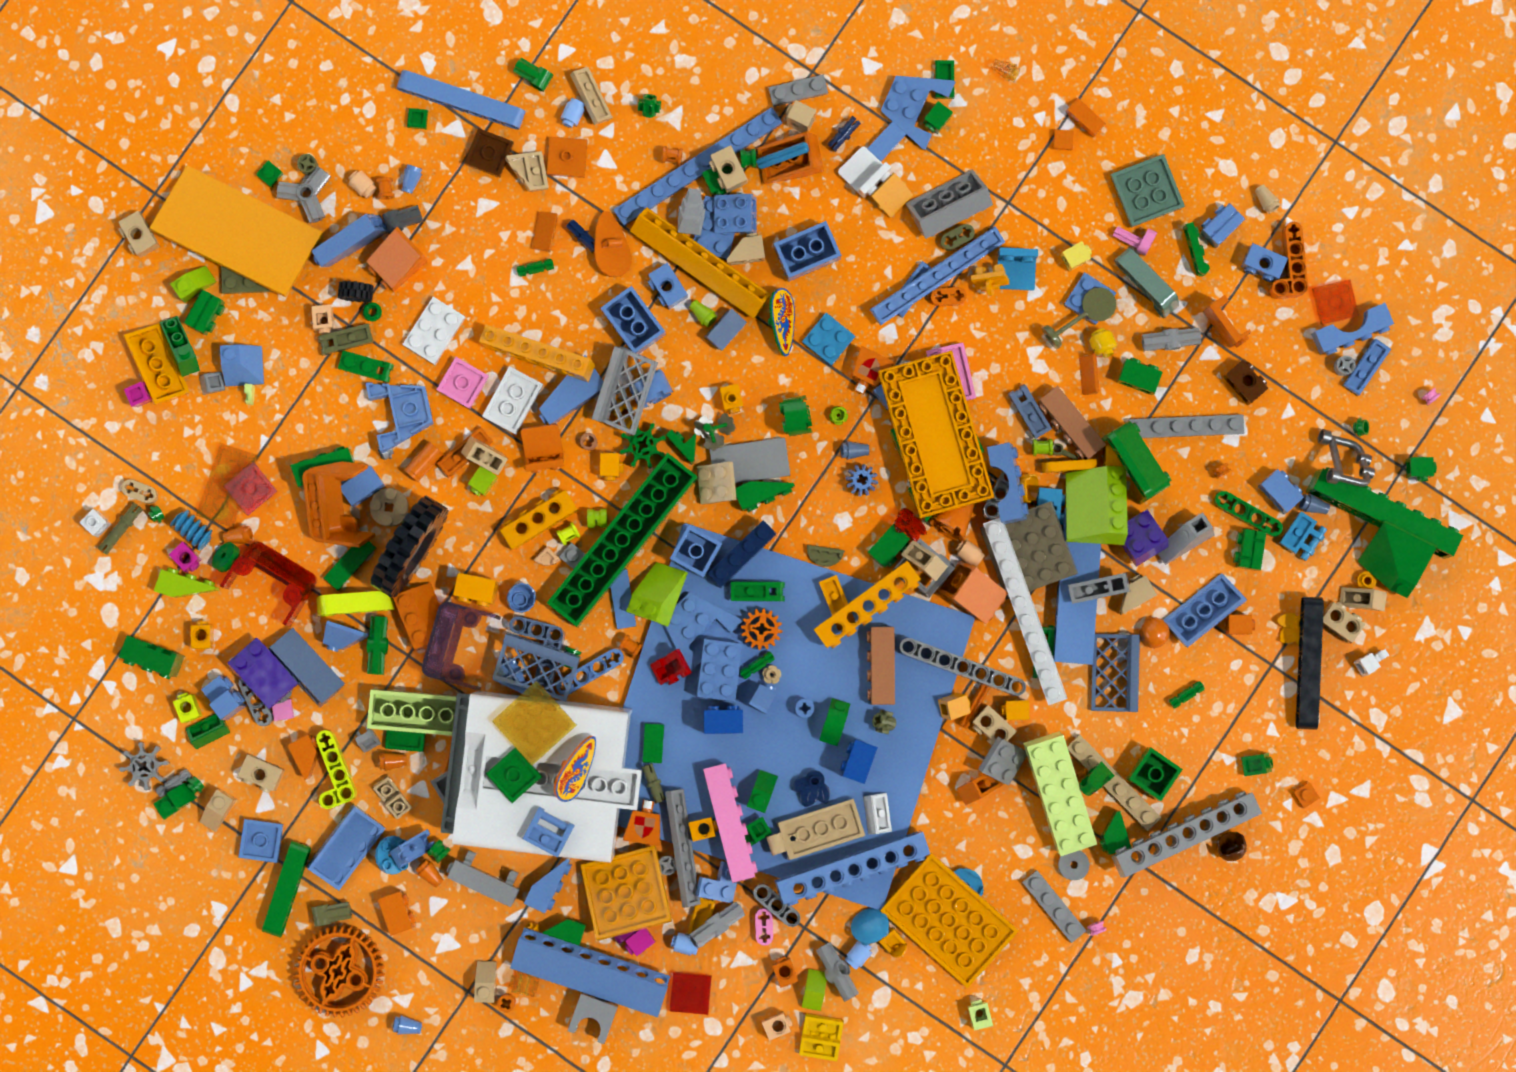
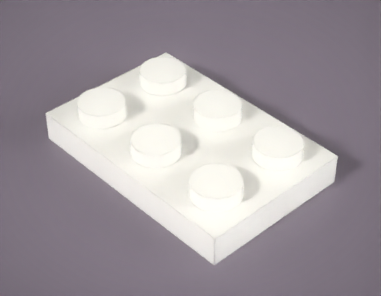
M432 297L402 345L436 365L466 317L437 298Z
M509 366L482 417L517 435L543 384Z

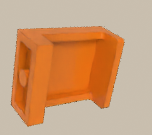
M1223 295L1209 305L1203 313L1227 346L1231 348L1235 345L1237 348L1249 339L1247 335L1251 333V330L1249 329L1241 335L1238 333L1221 310L1229 301Z

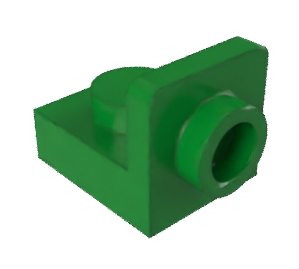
M1269 753L1241 757L1244 776L1272 772L1273 760L1272 757H1269Z

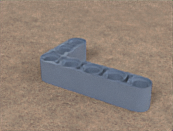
M518 616L511 619L509 627L512 632L542 640L544 645L562 650L565 640V632L562 628ZM518 620H522L524 624L523 629L520 631L514 628V624ZM536 625L542 627V633L538 636L533 634V627ZM554 630H559L561 633L558 640H553L551 637V633ZM545 659L540 662L543 668L549 667L550 670L555 668L551 660ZM539 666L537 667L535 677L541 675ZM556 670L552 671L548 677L551 685L554 682ZM543 676L534 680L537 687L543 685L546 688L549 686ZM532 690L530 693V697L549 699L550 697L547 695L538 696L537 692Z

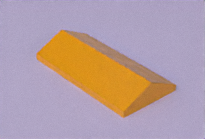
M159 323L123 335L154 405L173 401L190 392L178 370Z

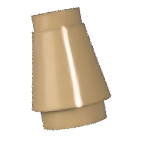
M1264 184L1255 190L1263 211L1270 214L1281 206L1280 200Z

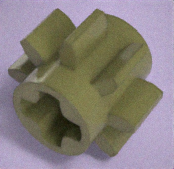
M880 710V713L874 715L872 723L876 727V732L889 734V731L894 730L896 719L892 717L893 712Z

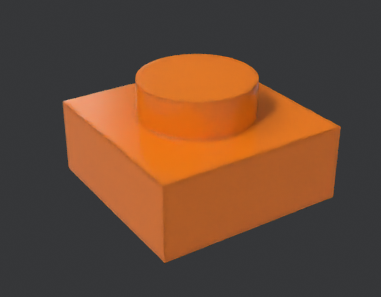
M1310 782L1292 792L1302 808H1306L1320 799Z

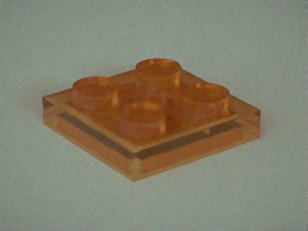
M1350 279L1312 288L1321 325L1359 317Z

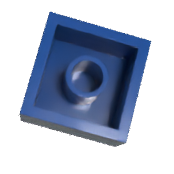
M708 706V710H704V734L743 733V710H739V706H727V710H720V706Z
M856 739L853 742H849L846 753L849 754L847 761H842L839 770L842 772L841 776L865 784L878 747Z

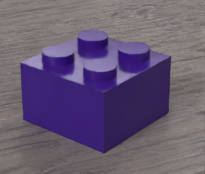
M1148 509L1127 521L1128 535L1125 544L1121 546L1136 567L1169 547L1168 538Z

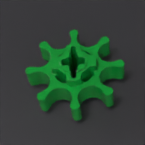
M651 423L650 429L646 432L639 430L638 425L635 435L627 436L625 433L621 434V437L627 439L630 445L627 449L620 450V454L632 453L634 455V460L631 463L633 468L636 467L638 460L644 459L647 461L648 468L651 469L650 457L657 454L662 458L665 456V453L659 452L656 446L659 442L666 441V437L654 438L652 436V430L655 428L654 423ZM646 439L648 447L643 448L640 452L639 442L643 443Z

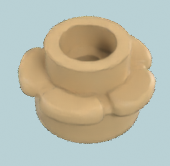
M774 665L765 668L762 673L764 681L768 684L778 683L781 677L780 669H777Z

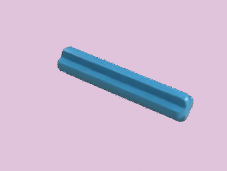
M802 142L758 158L756 160L757 166L760 169H764L805 154L809 151L808 144Z

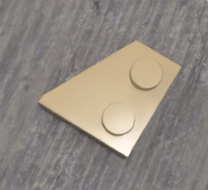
M542 151L507 155L505 157L506 162L529 192L548 190L549 186Z

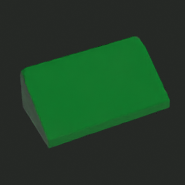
M216 713L186 728L190 743L195 749H199L230 733L226 721L220 720Z

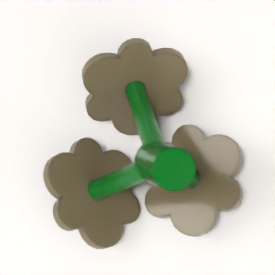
M727 413L721 415V418L718 419L719 425L712 426L713 420H708L707 416H701L699 420L694 422V433L705 438V449L715 451L725 445L724 436L714 433L715 430L719 429L721 433L730 435L731 432L735 431L736 427L733 423L734 419L729 417Z

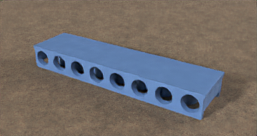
M1065 508V510H1063L1064 521H1063V525H1062V530H1063L1064 536H1065V538H1066V508ZM1067 542L1078 574L1058 581L1053 659L1054 662L1093 665L1097 599L1072 604L1068 585L1099 579L1101 544Z
M524 928L521 937L518 939L510 967L511 969L655 1017L659 1016L670 979L669 975ZM531 935L535 940H528L524 936ZM549 941V942H551L554 946H552V947L546 946V945L543 944V942ZM567 947L571 949L572 952H564L562 948ZM580 954H588L591 958H582ZM599 960H606L609 965H603L599 963ZM624 966L628 971H621L617 967ZM642 972L646 977H639L636 973ZM660 978L664 980L665 983H657L654 979Z

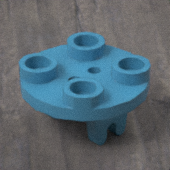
M388 836L379 842L376 848L375 859L377 866L382 872L394 875L408 868L407 864L399 869L389 853L397 846L406 842V840L397 836Z

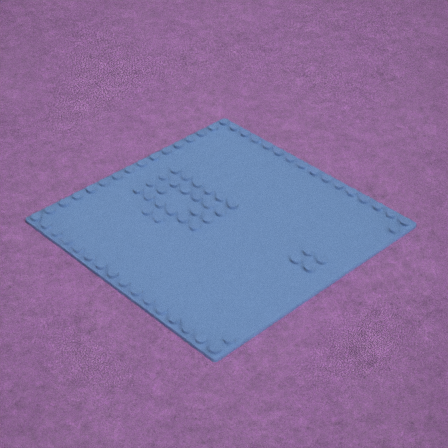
M685 523L682 525L676 546L690 524ZM690 525L723 544L709 571L741 542ZM764 548L722 588L712 580L708 572L705 578H702L671 561L670 567L688 572L677 604L690 592L742 620L750 618L749 612L754 615L755 609L762 613L763 608H765V613L767 614L773 611L772 617L778 615L776 622H782L778 629L783 631L777 634L780 640H774L775 646L768 644V650H766L765 646L758 650V645L751 648L752 642L745 643L747 636L741 635L745 632L744 629H741V626L746 625L744 621L730 633L716 619L688 646L702 660L704 639L743 644L740 670L744 667L747 668L750 663L759 657H764L763 655L769 651L775 657L774 661L767 663L765 667L754 674L752 673L747 679H743L739 672L736 702L697 697L701 663L691 671V674L683 678L681 675L678 676L679 681L668 685L667 682L662 685L659 684L650 664L667 656V654L676 650V647L666 626L651 621L623 708L632 709L625 768L642 770L641 767L650 764L643 762L645 724L664 725L662 763H653V767L658 779H661L660 785L665 797L666 791L684 789L688 822L712 817V821L716 820L703 769L725 763L732 770L733 778L730 779L731 786H736L738 797L735 798L736 805H741L743 816H740L741 824L745 823L747 826L763 817L772 832L770 835L780 833L779 827L776 824L778 822L854 799L865 833L863 837L792 860H788L787 852L772 856L767 838L751 846L753 854L749 855L751 862L755 861L757 871L778 878H783L907 835L943 721L938 699L951 695L957 675L902 655L899 651V644L906 638H912L963 657L975 620L974 616L902 593L904 595L902 599L896 603L892 600L887 604V610L880 615L878 612L871 616L872 621L865 626L862 623L856 627L857 631L850 637H847V635L843 636L840 639L841 643L832 649L831 646L826 648L813 630L832 616L819 582L837 575L848 603L872 587L873 583ZM731 582H785V588H783L785 602L731 601ZM775 588L769 589V595H775ZM881 589L878 596L881 600H886L889 597V592L886 589ZM869 600L863 603V609L867 612H870L874 607L873 603ZM852 612L856 622L858 620V615L855 612ZM760 617L753 619L750 625H755L759 622ZM766 617V623L770 627H774L773 622ZM760 624V627L752 628L758 630L760 635H763L765 631H771L764 628V624ZM833 624L832 632L835 635L840 634L841 632H838L836 625ZM871 627H894L895 705H871V701H867V689H871V682H867V670H871V662H867V651H871L870 643H867V631H870ZM749 632L752 639L757 641L756 634L754 632ZM768 634L764 637V642L770 640L774 634ZM904 642L903 650L911 652L913 645L910 642ZM922 649V658L929 659L931 657L929 649ZM941 655L939 663L947 666L949 658L946 655ZM959 662L958 665H957L958 671H959L961 662ZM770 665H774L777 669H780L781 677L778 683L769 684L775 688L774 692L777 695L766 714L750 706L749 702L759 685L764 686L766 683L762 675L763 670ZM832 698L850 703L848 716L838 746L819 741ZM801 699H809L814 704V712L808 718H801L796 714L795 705ZM708 706H720V710H727V706H739V710H743V733L704 734V710H708ZM880 710L893 712L892 717L896 719V727L894 730L889 731V734L876 732V727L873 726V717L875 714L880 713ZM854 739L878 747L865 784L841 776L842 772L839 771L842 761H847L849 755L846 753L848 744L853 742ZM760 770L778 776L765 813L747 807ZM643 771L641 774L638 811H641L643 800L654 801L650 789L646 786L647 781ZM810 771H820L824 775V783L830 789L829 801L825 804L817 800L813 805L804 807L800 799L801 792L793 791V784L797 778L806 777ZM817 778L811 780L813 783H818ZM887 793L892 832L869 835L863 797ZM662 800V802L654 803L653 813L660 814V839L673 843L667 802ZM620 808L618 826L627 828L633 810ZM702 823L699 825L698 830L701 834H707L710 831V827L708 824ZM719 830L715 832V837L694 842L691 836L693 850L726 860ZM791 836L790 840L795 841L796 837ZM887 852L885 860L887 862L892 861L894 858L893 852ZM869 858L867 867H874L876 864L875 859ZM852 864L849 866L848 871L850 874L857 872V865ZM896 866L889 868V872L881 875L878 872L871 874L872 878L864 881L860 879L854 880V884L842 887V885L835 887L834 891L827 894L881 910L885 904ZM837 870L832 871L830 874V879L835 881L839 878ZM820 877L812 879L813 887L821 884Z

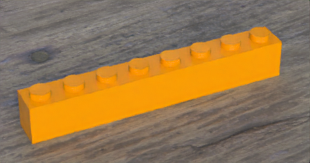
M648 207L638 215L630 230L637 238L643 240L654 250L667 257L668 260L697 278L698 281L704 283L715 293L738 307L746 315L754 319L761 312L771 296L770 293L686 234L678 233V229Z

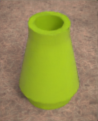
M695 300L689 306L702 326L710 327L716 321L717 315L715 311L698 300Z

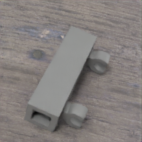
M468 851L464 862L457 859L454 863L451 862L446 871L449 873L447 878L512 907L520 888L513 885L519 874L518 872L511 870L505 882L471 866L477 854L473 851Z

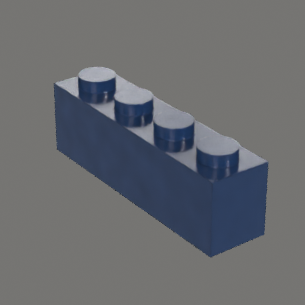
M763 520L712 568L708 575L722 588L776 537L777 533Z

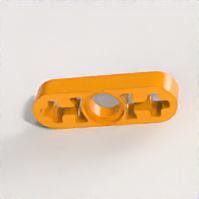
M1097 459L1042 463V473L1075 472L1097 468Z

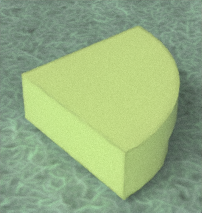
M245 384V403L247 405H254L255 386L253 384Z

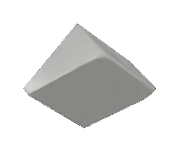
M221 372L207 373L199 377L203 395L225 391Z

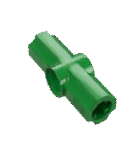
M371 616L370 636L367 639V674L384 675L385 656L388 653V617Z

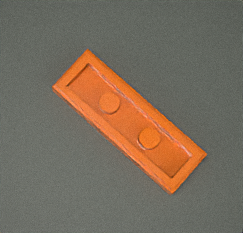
M481 426L437 462V465L448 478L470 461L461 453L470 436L487 445L493 442Z

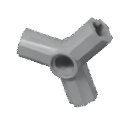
M317 166L304 184L279 182L277 198L300 201L309 223L321 221L325 218L317 194L331 176ZM305 190H311L309 197L304 198L302 196Z

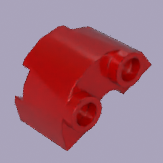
M676 649L667 654V656L650 664L660 685L666 682L668 685L679 681L678 676L681 675L683 678L692 673L680 649Z

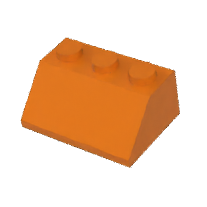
M431 583L411 588L393 597L414 650H420L452 636Z

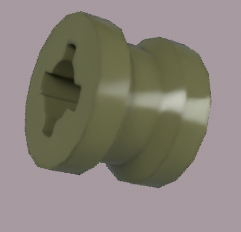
M303 154L298 158L297 165L303 174L310 176L318 166V162L312 155Z

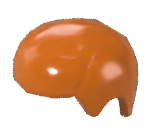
M1157 617L1146 620L1139 631L1141 642L1146 647L1152 649L1163 646L1170 635L1168 624L1163 619Z

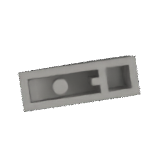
M1127 573L1068 585L1072 604L1131 592Z

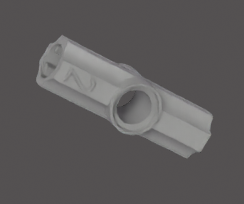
M1199 328L1184 330L1167 329L1159 333L1142 335L1143 351L1176 350L1184 346L1201 344Z
M737 902L732 903L720 913L718 912L704 922L705 924L688 935L690 941L697 949L702 947L712 938H716L729 929V926L745 916L744 910Z
M831 942L818 948L816 952L826 968L825 977L830 983L835 984L844 1002L858 995L859 992L849 976V965L844 960H840Z

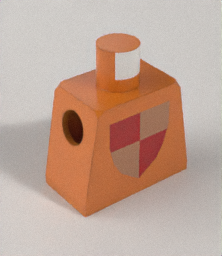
M861 346L852 374V378L858 380L854 391L864 395L868 386L876 389L880 384L878 371L892 367L894 361Z
M643 800L641 811H632L623 837L624 841L660 846V814L653 813L654 801Z

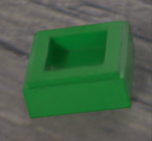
M409 108L407 128L427 130L428 110Z

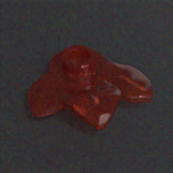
M902 508L898 512L897 519L894 521L897 533L905 531L912 541H917L920 535L927 534L924 524L915 518L912 511Z

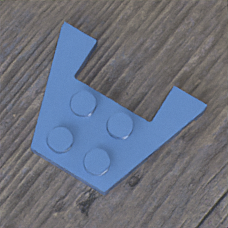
M896 76L881 108V112L923 150H926L932 134L915 127L918 117L930 91L949 98L956 82L953 80Z
M365 383L370 401L386 397L390 399L396 431L377 435L381 454L434 424L425 386Z
M689 592L676 605L669 626H666L676 649H680L692 671L701 663V660L688 646L716 619L730 633L743 620Z

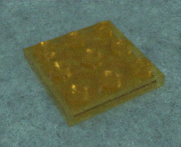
M538 681L533 683L492 721L531 765H534L577 726Z

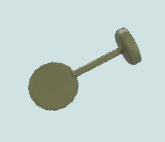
M1100 287L1089 290L1082 301L1084 312L1056 332L1049 325L1042 327L1045 337L1056 350L1062 346L1058 335L1087 316L1094 321H1105L1114 314L1116 299L1108 289Z

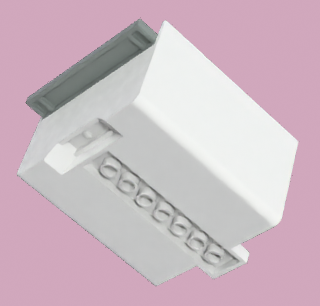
M477 691L471 694L457 693L441 833L453 834L452 844L554 856L523 840L538 808L541 807L550 815L568 824L572 823L575 825L559 857L611 863L615 856L620 808L637 810L642 770L625 768L632 709ZM594 736L596 738L595 755L582 790L571 801L563 802L558 800L554 793V782L562 768V762L569 758L584 739ZM517 747L543 777L515 802L511 803L486 773ZM541 818L538 824L561 836L565 832Z

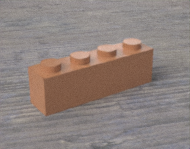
M1056 386L1038 401L1042 413L1050 416L1052 419L1050 421L1057 430L1060 429L1064 433V440L1069 445L1073 444L1076 448L1075 453L1080 459L1088 460L1106 446L1105 442L1059 386Z
M871 627L870 631H867V643H870L871 650L867 651V662H871V670H867V682H871V689H867V701H871V705H895L894 627Z

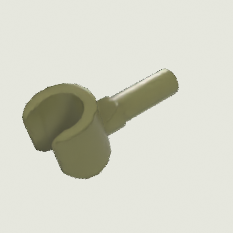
M1055 444V446L1061 448L1059 453L1053 451L1055 456L1064 455L1078 460L1077 455L1064 450L1061 444Z

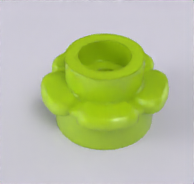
M833 407L829 414L830 420L836 425L843 424L848 419L847 410L844 407Z

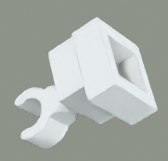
M1384 649L1375 655L1369 653L1353 663L1362 677L1381 667L1378 662L1388 657L1389 654Z

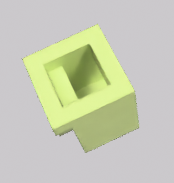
M982 999L971 1001V1005L967 1007L974 1031L993 1026L988 1003L983 1002ZM982 1010V1016L977 1017L976 1011Z

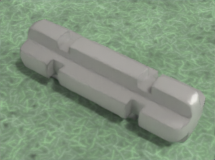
M187 769L179 773L180 775L174 776L165 782L164 785L156 788L157 794L160 797H164L167 795V792L182 785L183 781H186L188 778L191 779V773Z

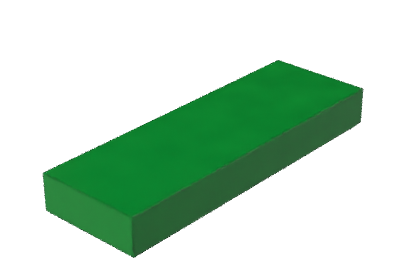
M370 541L359 548L351 547L326 574L324 579L339 591L377 548Z

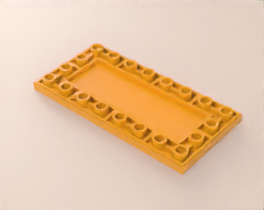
M188 165L149 228L150 231L284 297H287L312 254V250L323 235L322 231Z
M952 350L879 370L878 375L920 519L995 498Z

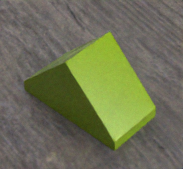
M808 969L802 1008L821 1011L827 981L825 972Z

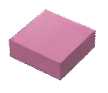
M287 699L285 702L275 704L272 707L274 721L294 718L292 699Z

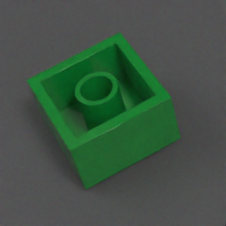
M1147 747L1126 779L1157 801H1162L1183 769L1153 748Z

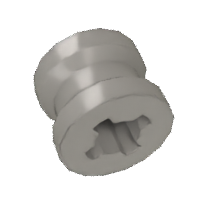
M1342 356L1334 363V371L1339 376L1349 375L1356 367L1354 359L1350 356Z
M667 855L659 860L663 875H671L676 871L674 857Z

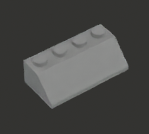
M972 169L905 204L919 231L927 239L980 211L986 210L993 205L987 186Z

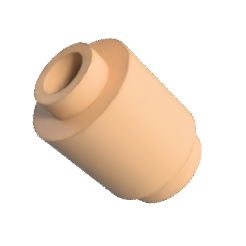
M362 170L353 172L348 178L350 180L349 185L361 197L364 196L366 199L377 189L374 186L375 183Z
M968 540L965 542L961 541L955 549L957 551L956 556L975 567L978 566L985 556L981 549Z

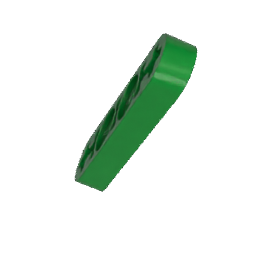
M1221 491L1214 497V503L1218 508L1253 528L1267 532L1266 535L1270 537L1281 534L1283 525L1279 520L1233 494ZM1225 495L1228 502L1231 503L1233 500L1235 502L1231 505V509H1228L1230 505L1227 503L1221 505V500L1218 498ZM1237 504H1242L1245 507V512L1242 515L1235 512ZM1254 513L1261 515L1262 521L1260 524L1252 522V515ZM1267 518L1269 519V521H1267L1266 523H1268L1269 525H1273L1275 523L1278 531H1274L1273 533H1271L1270 527L1266 525L1263 529L1261 526L1265 523Z

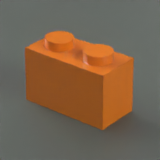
M399 891L378 899L390 936L415 927L416 919L413 912H409L407 905L410 902L406 893L403 894V891Z

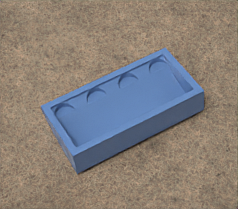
M353 804L308 863L307 869L339 891L386 828Z

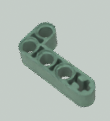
M1131 248L1126 249L1114 260L1118 268L1153 302L1154 309L1162 318H1166L1179 307L1178 296L1173 289Z

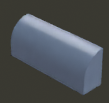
M294 628L290 629L269 647L270 652L320 708L344 686L345 683Z

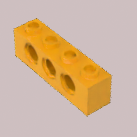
M557 490L551 494V499L539 501L535 504L536 508L530 512L527 509L518 515L520 518L512 521L511 519L502 524L503 528L500 531L513 551L578 511L566 490ZM552 504L560 506L558 513L553 514L550 512L549 509ZM536 514L543 515V521L539 524L533 521V517ZM519 524H526L527 530L525 533L519 534L517 532Z

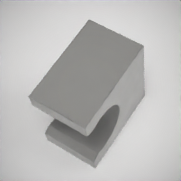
M582 992L568 1032L575 1033L582 1019L593 1018L600 1024L601 1028L598 1042L605 1044L618 1004Z

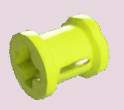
M573 522L561 531H556L564 546L575 537H581Z

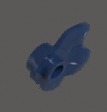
M810 771L806 777L797 778L793 784L792 790L801 792L800 799L804 807L813 805L817 800L826 804L830 798V789L824 783L825 778L820 771ZM817 778L818 783H813L811 780Z

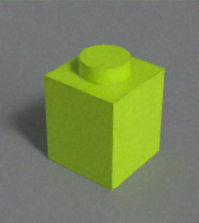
M480 466L468 483L471 486L470 491L477 496H480V494L486 496L498 477Z

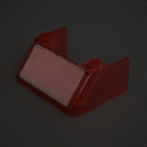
M253 542L235 560L220 587L229 590L237 575H249L254 567H257L287 585L283 592V599L292 609L282 624L291 627L317 585V577L314 573L264 543Z

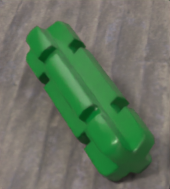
M547 259L544 262L529 263L527 266H517L518 276L522 277L528 273L531 275L544 272L545 269L547 271L554 269L553 260Z
M769 651L763 655L764 657H759L750 663L747 668L741 669L739 672L743 679H747L752 673H756L765 667L767 663L774 661L775 657Z
M1200 681L1193 684V687H1188L1177 694V697L1171 698L1169 700L1170 705L1173 708L1179 707L1181 703H1185L1196 696V693L1204 691V685Z

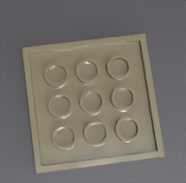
M1052 501L1028 509L1029 514H1026L1027 520L1005 524L1029 591L1078 574ZM984 526L980 527L1000 585L1007 591Z

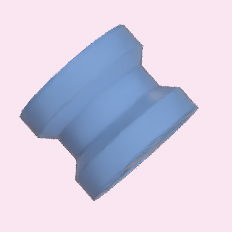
M809 699L799 700L795 705L796 714L801 718L810 717L814 712L812 701Z

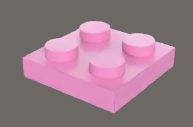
M455 357L436 390L471 409L487 382L489 375Z

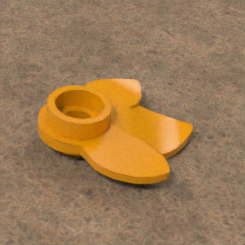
M1293 613L1281 615L1277 619V622L1284 627L1280 633V642L1292 643L1296 641L1299 646L1300 615L1297 616Z

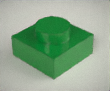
M269 160L256 173L271 188L284 174Z

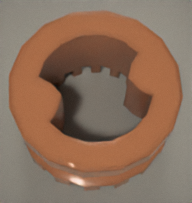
M585 433L580 439L582 448L588 451L595 449L598 443L596 436L592 433ZM588 436L594 439L590 447L584 445V441H586Z

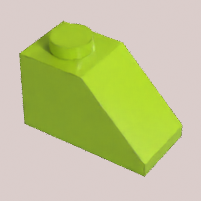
M207 266L185 273L172 282L171 286L179 298L186 303L200 294L201 290H206L217 281Z

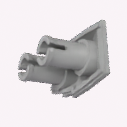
M689 188L685 198L682 199L678 212V233L701 235L706 209H704V200L701 198L700 189Z

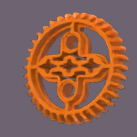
M334 925L333 932H331L330 927H326V934L322 929L318 930L320 937L313 933L311 936L314 941L307 938L305 941L309 946L302 944L301 948L304 952H297L301 959L296 958L294 962L299 963V966L293 967V970H299V973L293 974V978L299 977V981L294 982V985L300 984L301 988L297 989V992L303 991L305 993L300 998L304 999L307 997L309 999L306 1001V1005H309L311 1002L314 1003L311 1008L312 1010H315L317 1006L320 1007L318 1010L319 1014L325 1009V1016L327 1017L331 1011H333L334 1018L337 1017L338 1012H340V1016L343 1018L345 1017V1011H347L348 1016H352V1009L356 1014L360 1012L358 1006L363 1010L367 1007L364 1002L370 1005L372 1000L369 997L374 999L377 997L373 991H381V988L376 985L383 984L384 982L378 979L385 976V973L379 972V969H384L385 965L378 964V962L384 959L383 957L377 959L376 955L381 953L380 950L376 952L373 950L377 947V944L375 943L370 946L369 943L372 941V938L370 937L365 941L366 933L358 936L360 930L356 929L353 934V927L351 926L348 927L347 932L345 931V925L340 927V931H338L337 925ZM335 937L350 939L349 942L340 944L334 955L323 951L317 952L313 956L310 954L318 944L327 939ZM355 942L359 943L367 951L371 959L373 968L371 982L368 981L366 971L355 966L359 956V950ZM349 948L351 956L345 959L343 951ZM319 958L325 960V968L318 967L317 960ZM338 959V962L332 965V961ZM307 961L310 962L311 970L323 977L319 986V993L323 1000L318 999L307 984L305 976ZM341 966V972H343V974H340L337 977V971L335 969ZM354 974L361 977V983L358 985L352 981ZM346 977V981L339 985L340 981ZM333 983V990H335V992L329 994V989L327 987H329ZM367 987L364 995L355 1002L347 1005L328 1004V1001H334L339 998L344 988L360 991Z

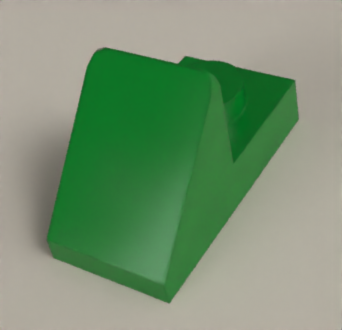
M671 429L666 434V437L693 464L695 462L696 434L683 443L684 437L678 431L674 433Z
M188 782L167 792L166 796L154 803L163 820H166L197 799V796L187 788Z

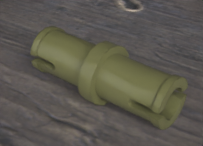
M653 763L641 767L647 781L646 786L651 791L654 803L666 800L660 785L661 779H658Z

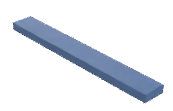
M994 226L871 308V313L879 325L884 324L1004 244L1005 240L996 226Z

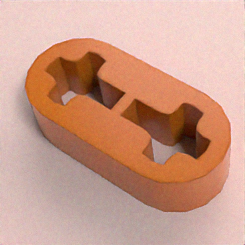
M960 287L937 288L933 290L930 296L932 304L939 307L962 305L967 298L966 291ZM956 292L963 295L960 301H957L956 298H950V296L955 295ZM940 293L941 296H947V298H943L941 302H938L937 299H934V296Z

